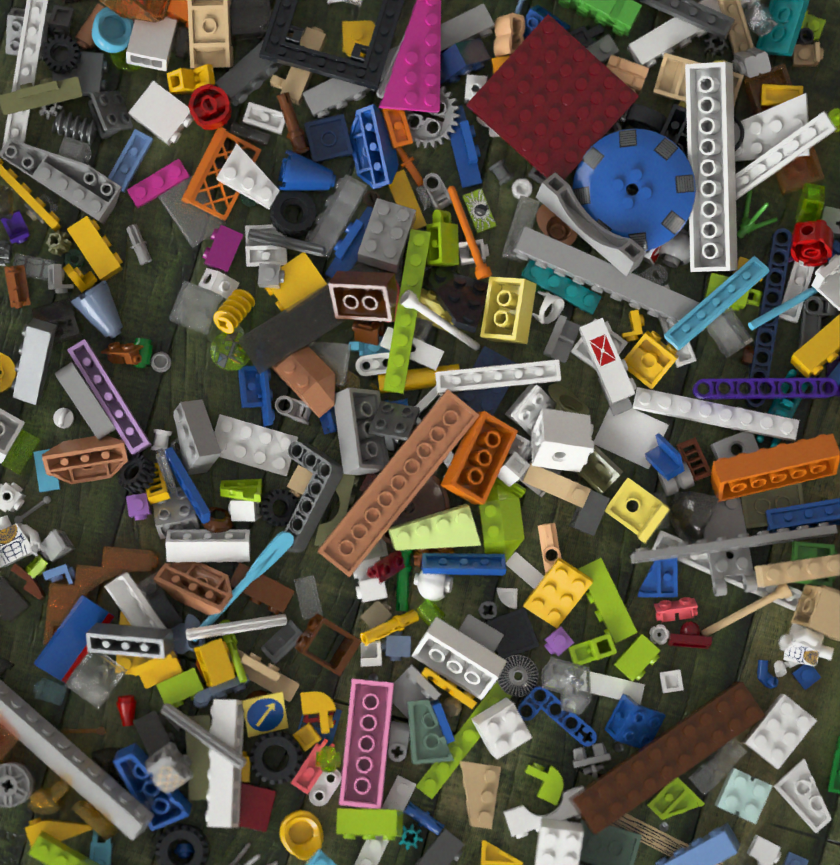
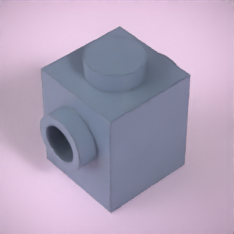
M393 632L387 635L386 639H382L381 652H385V656H390L389 660L402 661V657H410L411 636H403V632Z

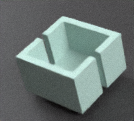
M731 767L714 805L756 824L772 785Z

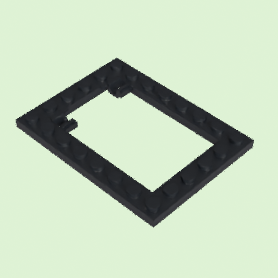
M299 0L276 1L259 58L378 90L405 0H383L369 47L355 43L350 59L300 45L304 28L291 25ZM288 33H292L293 37H288ZM360 53L366 54V57H360Z

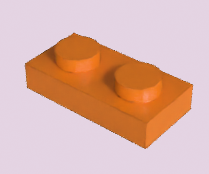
M383 108L382 114L392 149L412 144L413 140L404 110Z

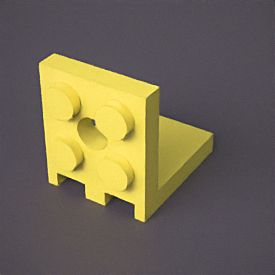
M628 477L605 509L607 514L637 534L638 539L646 543L669 511L668 505ZM630 500L637 501L639 505L638 509L634 512L629 511L626 507Z

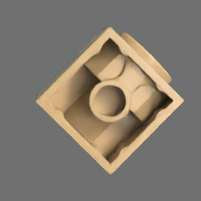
M805 584L791 623L822 633L824 637L840 642V591L825 585L817 587Z

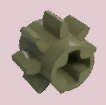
M60 230L49 234L50 236L46 242L50 246L49 252L60 257L62 254L69 253L71 245H73L68 240L71 237L69 234L63 233Z

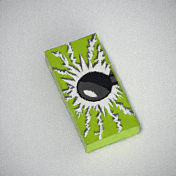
M482 188L462 196L477 234L496 227Z

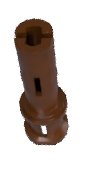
M289 92L277 95L288 129L287 139L291 141L293 152L301 154L309 151L310 148L306 145L303 136L305 132L302 128L300 129Z

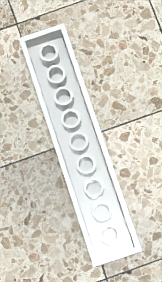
M733 63L685 64L688 160L696 183L694 207L689 217L691 272L738 270Z

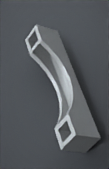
M556 173L542 182L536 195L540 202L626 277L639 267L646 254L643 248L631 238L616 235L598 224L581 206L571 186Z

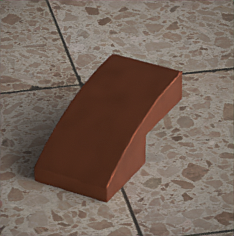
M15 563L11 571L27 581L23 589L38 599L44 600L46 596L37 580L33 579L25 568Z

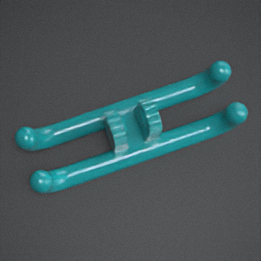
M791 369L785 378H795L797 375L796 370ZM782 383L781 391L786 394L790 386ZM803 383L801 387L804 393L809 386L807 383ZM774 399L767 414L792 419L801 399H792V401ZM757 434L756 441L762 443L765 436ZM773 437L770 447H776L782 439Z

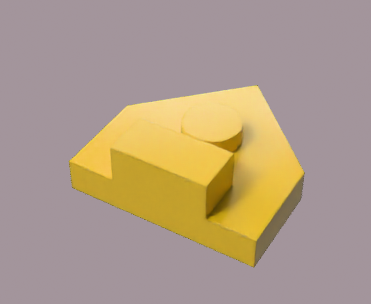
M342 21L343 51L350 58L355 43L369 47L375 24L372 21ZM360 53V57L365 58L366 54Z

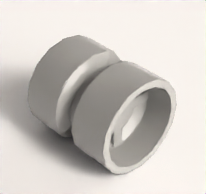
M685 461L683 462L685 471L669 481L658 472L660 483L667 496L678 493L679 488L685 490L695 486L694 479Z

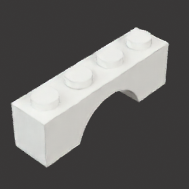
M580 785L562 791L559 806L549 814H534L527 810L524 805L503 811L511 836H516L518 839L527 836L528 831L536 829V832H539L541 818L568 821L567 818L573 816L576 819L581 818L569 801V798L584 787Z

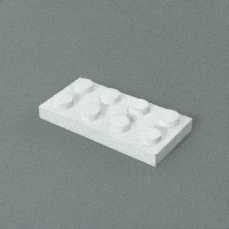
M219 415L214 431L222 453L219 457L287 477L292 462L288 454V448L292 442L298 441L299 437Z

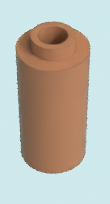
M100 4L96 5L75 36L78 40L76 43L85 50L87 48L92 49L95 45L92 38L93 22L97 13L105 8Z

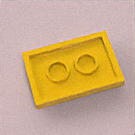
M558 557L523 603V607L555 628H558L591 586L593 579Z

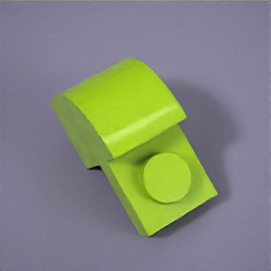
M610 633L568 648L574 667L617 653Z
M535 762L533 765L527 764L525 773L542 780L537 797L557 805L563 791V779L560 773L551 765L547 772H545V767Z

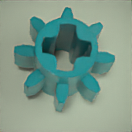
M411 824L410 828H406L403 825L404 832L402 833V840L399 842V845L405 843L406 850L411 845L417 849V840H423V838L418 837L421 829H413L414 824ZM406 832L415 834L414 841L405 840Z

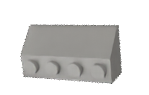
M347 388L335 393L334 408L343 474L364 475L378 473L389 462L385 438L369 434V428L381 402L380 391Z

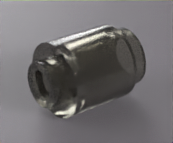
M182 27L178 28L177 32H175L171 51L175 54V57L180 59H187V56H190L189 29Z

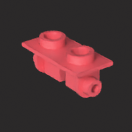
M683 597L676 601L662 600L654 604L657 612L656 620L661 621V623L675 621V613H678L679 620L694 618V616L698 615V605L695 598Z

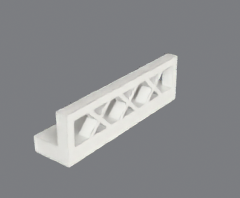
M127 572L120 574L104 586L132 626L166 629Z

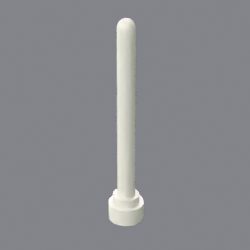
M411 290L403 293L400 298V304L404 307L415 308L472 349H480L478 342L420 303L417 295Z

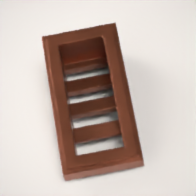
M695 437L676 445L682 461H685L690 469L694 482L712 474ZM694 445V449L684 452L683 448ZM695 452L697 453L698 456L691 458L689 460L686 457ZM700 460L701 464L691 467L690 463ZM703 467V472L694 474L693 471Z

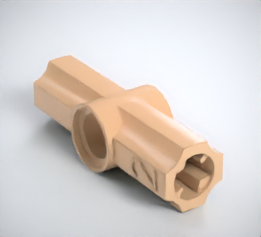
M555 523L537 525L545 574L558 557L561 558ZM550 549H554L557 552L554 560L546 558V552Z

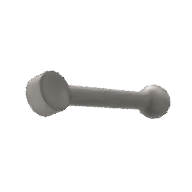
M45 496L40 503L23 515L16 516L14 522L22 523L25 517L45 503H50V496Z

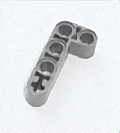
M74 362L55 372L57 379L98 440L116 430Z

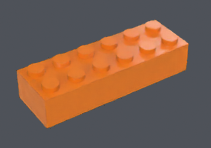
M821 434L808 440L800 439L795 443H783L769 449L761 448L756 452L748 454L740 453L735 457L719 458L713 461L711 484L717 502L836 475L840 461V451L833 434Z

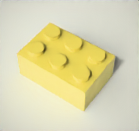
M489 277L480 337L494 342L527 344L537 284L526 279Z

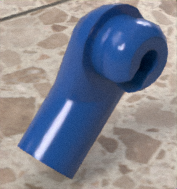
M758 660V680L769 689L777 687L778 679L768 672V661Z

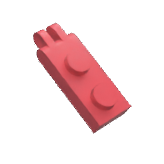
M326 738L321 745L316 743L291 782L292 785L307 795L334 755L331 751L335 744L331 743L328 749L324 748L328 742Z

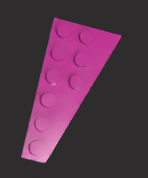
M416 0L379 108L432 113L440 111L441 0Z

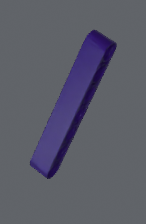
M832 378L700 379L694 384L692 391L698 399H810L833 396L838 390V384ZM762 383L769 386L770 391L768 394L761 392L760 385ZM782 383L790 386L789 394L781 391ZM803 383L810 385L811 392L809 394L802 391ZM824 383L830 384L832 388L829 394L825 393L822 389ZM699 384H705L708 387L707 394H701L698 391ZM720 384L728 386L729 391L727 394L720 393ZM740 384L748 385V394L741 393L739 389Z

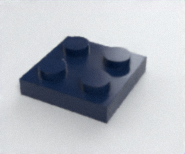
M344 114L304 123L314 162L320 163L353 155Z

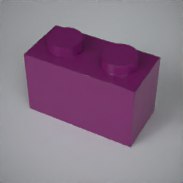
M220 225L219 229L214 228L210 238L214 241L211 248L206 247L202 256L205 259L204 264L227 273L244 234Z

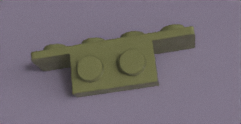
M72 77L60 81H53L52 78L40 80V85L33 86L32 83L20 85L21 89L0 95L3 115H8L82 97L83 93L79 78Z

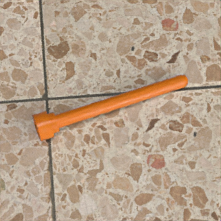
M449 186V196L476 264L475 276L477 280L485 279L492 275L491 269L483 262L456 188Z

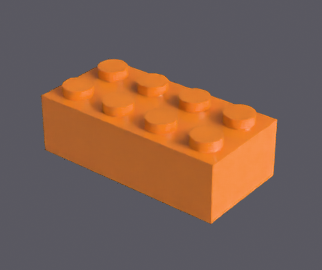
M485 411L476 412L480 416L464 434L440 485L473 505L485 504L518 432Z

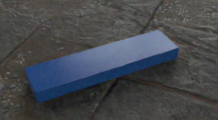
M172 447L165 449V461L203 524L209 522L210 510Z

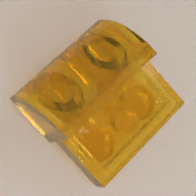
M61 780L51 789L43 790L41 788L29 797L31 802L27 806L38 814H52L66 806L60 799L73 787L66 781Z
M87 800L78 801L72 807L105 840L112 838L120 831L117 826Z

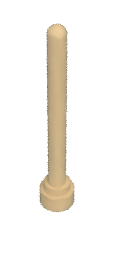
M787 583L778 584V587L775 588L776 591L703 629L701 635L708 637L779 598L787 599L793 596Z

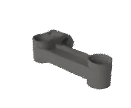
M812 296L804 301L801 310L799 349L820 331L821 318L833 320L840 314V311L825 297ZM808 302H813L816 305L815 312L809 310ZM796 368L798 375L805 378V376Z

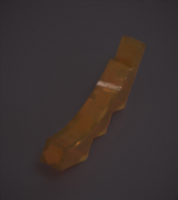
M104 546L102 566L77 565L75 585L50 583L43 645L48 644L57 631V625L60 626L81 595L87 597L103 583L126 572L128 574L134 572H153V569L157 568L158 555H155V551Z

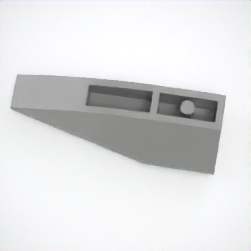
M8 139L0 151L2 159L103 225L115 208L122 187L87 164L12 139Z

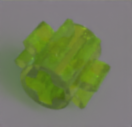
M326 746L321 748L320 752H316V767L321 766L323 772H333L336 770V767H340L341 753L336 752L335 748Z

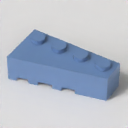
M726 823L721 827L713 829L703 838L695 839L688 847L677 849L673 852V856L668 859L666 857L659 859L655 862V865H717L737 854L740 842L729 824Z

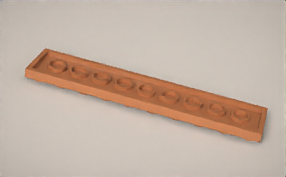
M447 389L413 430L409 439L401 445L319 547L317 552L350 577L480 415Z

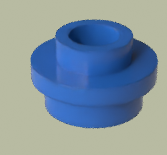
M178 844L174 854L179 855L181 859L191 858L192 854H195V849H193L192 844Z

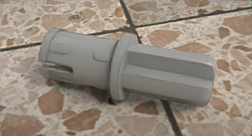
M136 224L128 226L126 230L133 245L131 248L134 249L139 264L144 265L151 262L152 258L146 247L147 242L143 241L138 226Z

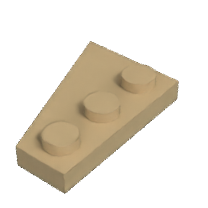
M460 761L463 773V786L465 787L467 799L466 806L469 825L492 829L501 767Z

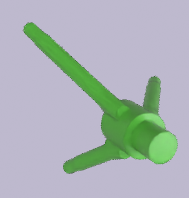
M752 189L747 192L742 219L743 223L739 226L740 229L737 232V236L741 239L751 231L778 221V218L775 217L758 224L754 223L769 206L767 202L751 219L748 218Z

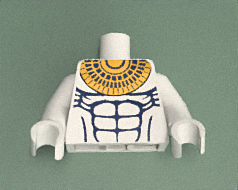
M8 515L0 517V567H7L32 554L37 557V552L40 550L44 552L46 550L41 545L39 533L27 524L15 523L12 525Z
M792 623L789 635H783L779 641L780 649L785 651L783 658L785 662H775V674L777 677H782L787 674V667L792 668L798 664L816 666L819 657L831 660L834 648L822 645L824 639L822 633Z

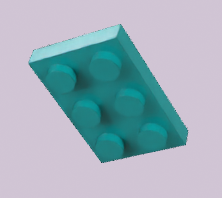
M771 0L756 48L765 51L768 55L792 56L810 0Z

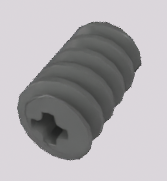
M62 110L53 122L52 133L57 131L60 136L65 133L66 138H70L73 135V140L78 141L80 139L81 143L88 141V144L92 146L96 138L97 127L95 126V120L88 124V118L85 117L81 122L80 115L72 119V112L65 117V110Z

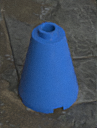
M286 150L285 153L289 155L288 158H283L279 181H282V186L278 185L279 190H329L330 187H334L336 175H333V170L291 150Z

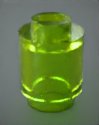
M426 599L416 609L419 613L418 616L429 627L436 617L444 622L446 621L444 619L446 614L434 601L431 602L429 599Z

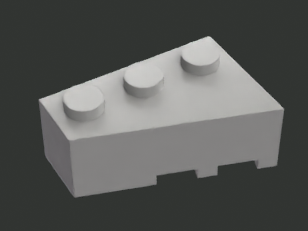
M203 399L180 402L174 410L173 416L183 466L188 475L206 473L222 453Z

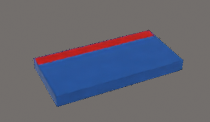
M81 595L34 664L68 684L90 653L87 649L86 632L96 623L110 624L115 616Z

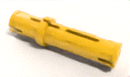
M412 609L402 615H395L391 620L361 633V640L365 645H369L393 632H400L408 625L419 621L418 613Z

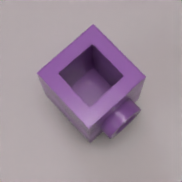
M147 493L126 496L129 517H135V521L147 519V515H152Z
M561 626L544 639L546 642L545 648L551 655L555 653L557 656L574 643Z

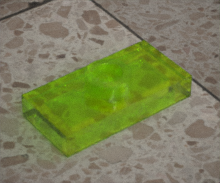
M22 429L1 465L21 475L41 440Z

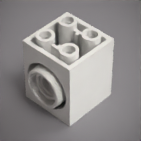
M542 408L531 431L532 466L580 473L583 465L587 464L589 454L594 450V441L591 438L593 424L590 422V415Z

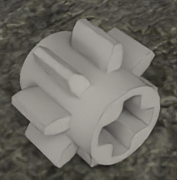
M61 102L54 103V107H51L50 110L47 109V106L50 105L41 106L40 108L42 109L39 113L41 115L46 113L47 119L50 120L51 116H57L59 110L62 111L64 109L58 105Z

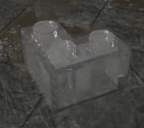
M552 657L541 671L542 688L561 693V710L580 715L591 702L589 667Z

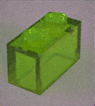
M804 183L795 213V224L820 219L825 202V186Z

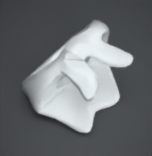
M538 291L543 296L544 301L539 315L532 312V316L535 317V320L540 321L541 324H549L559 317L565 303L563 298L552 295L549 292ZM552 304L550 314L545 317L544 312Z

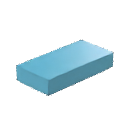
M50 449L33 452L40 493L61 489L60 480L54 476L47 475L42 454Z

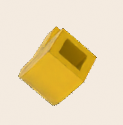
M205 64L195 69L180 68L167 73L169 92L171 94H192L200 86L207 84L215 85L213 65Z
M317 691L300 693L303 716L319 714L321 733H330V728L334 727L332 715L328 716V713L336 712L332 699L328 695Z

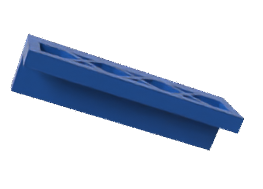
M840 498L766 510L765 514L768 524L766 531H769V534L777 533V530L782 528H789V531H793L803 525L815 528L817 524L829 522V525H840Z
M422 553L421 570L422 574L503 576L506 574L505 554Z

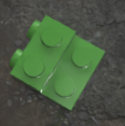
M792 542L791 561L837 554L835 545ZM836 576L792 583L832 586Z

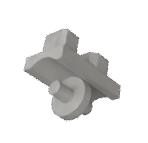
M603 742L592 745L594 756L586 757L584 747L573 749V767L590 765V767L583 768L584 775L592 773L593 778H598L597 772L604 770L603 764L595 766V763L611 760L610 753L606 751Z

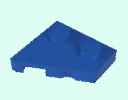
M677 558L653 561L638 591V597H678Z

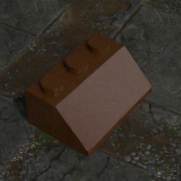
M337 271L328 283L335 319L393 322L398 294L395 273Z

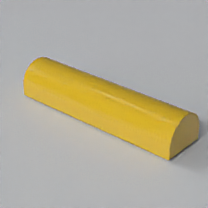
M459 364L438 366L436 371L428 367L409 369L404 391L434 388L436 386L435 372L460 370ZM386 373L378 374L380 394L393 393L383 391Z

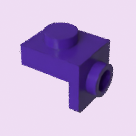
M19 209L0 217L11 244L15 242L20 244L28 239L30 231Z

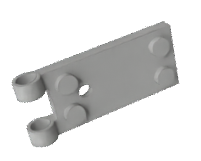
M715 495L698 498L704 538L709 539V542L717 541L716 538L723 536L735 539L737 535L747 533L740 497L717 502ZM749 548L707 553L715 596L727 595L725 577L741 575L744 591L746 593L757 591V580L753 572ZM727 552H731L733 554L732 559H728L726 557Z

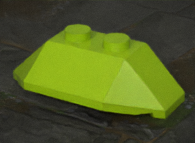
M494 482L485 504L478 505L484 553L505 554V562H507L525 539L520 500L511 491Z

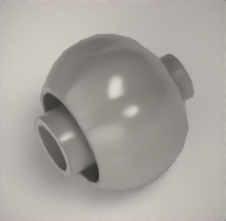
M682 229L674 238L661 246L659 255L663 259L664 264L677 268L690 262V237L688 231Z

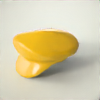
M305 810L292 812L283 819L280 825L281 841L290 854L301 860H309L318 849L321 850L324 839L323 829L318 818L311 812Z

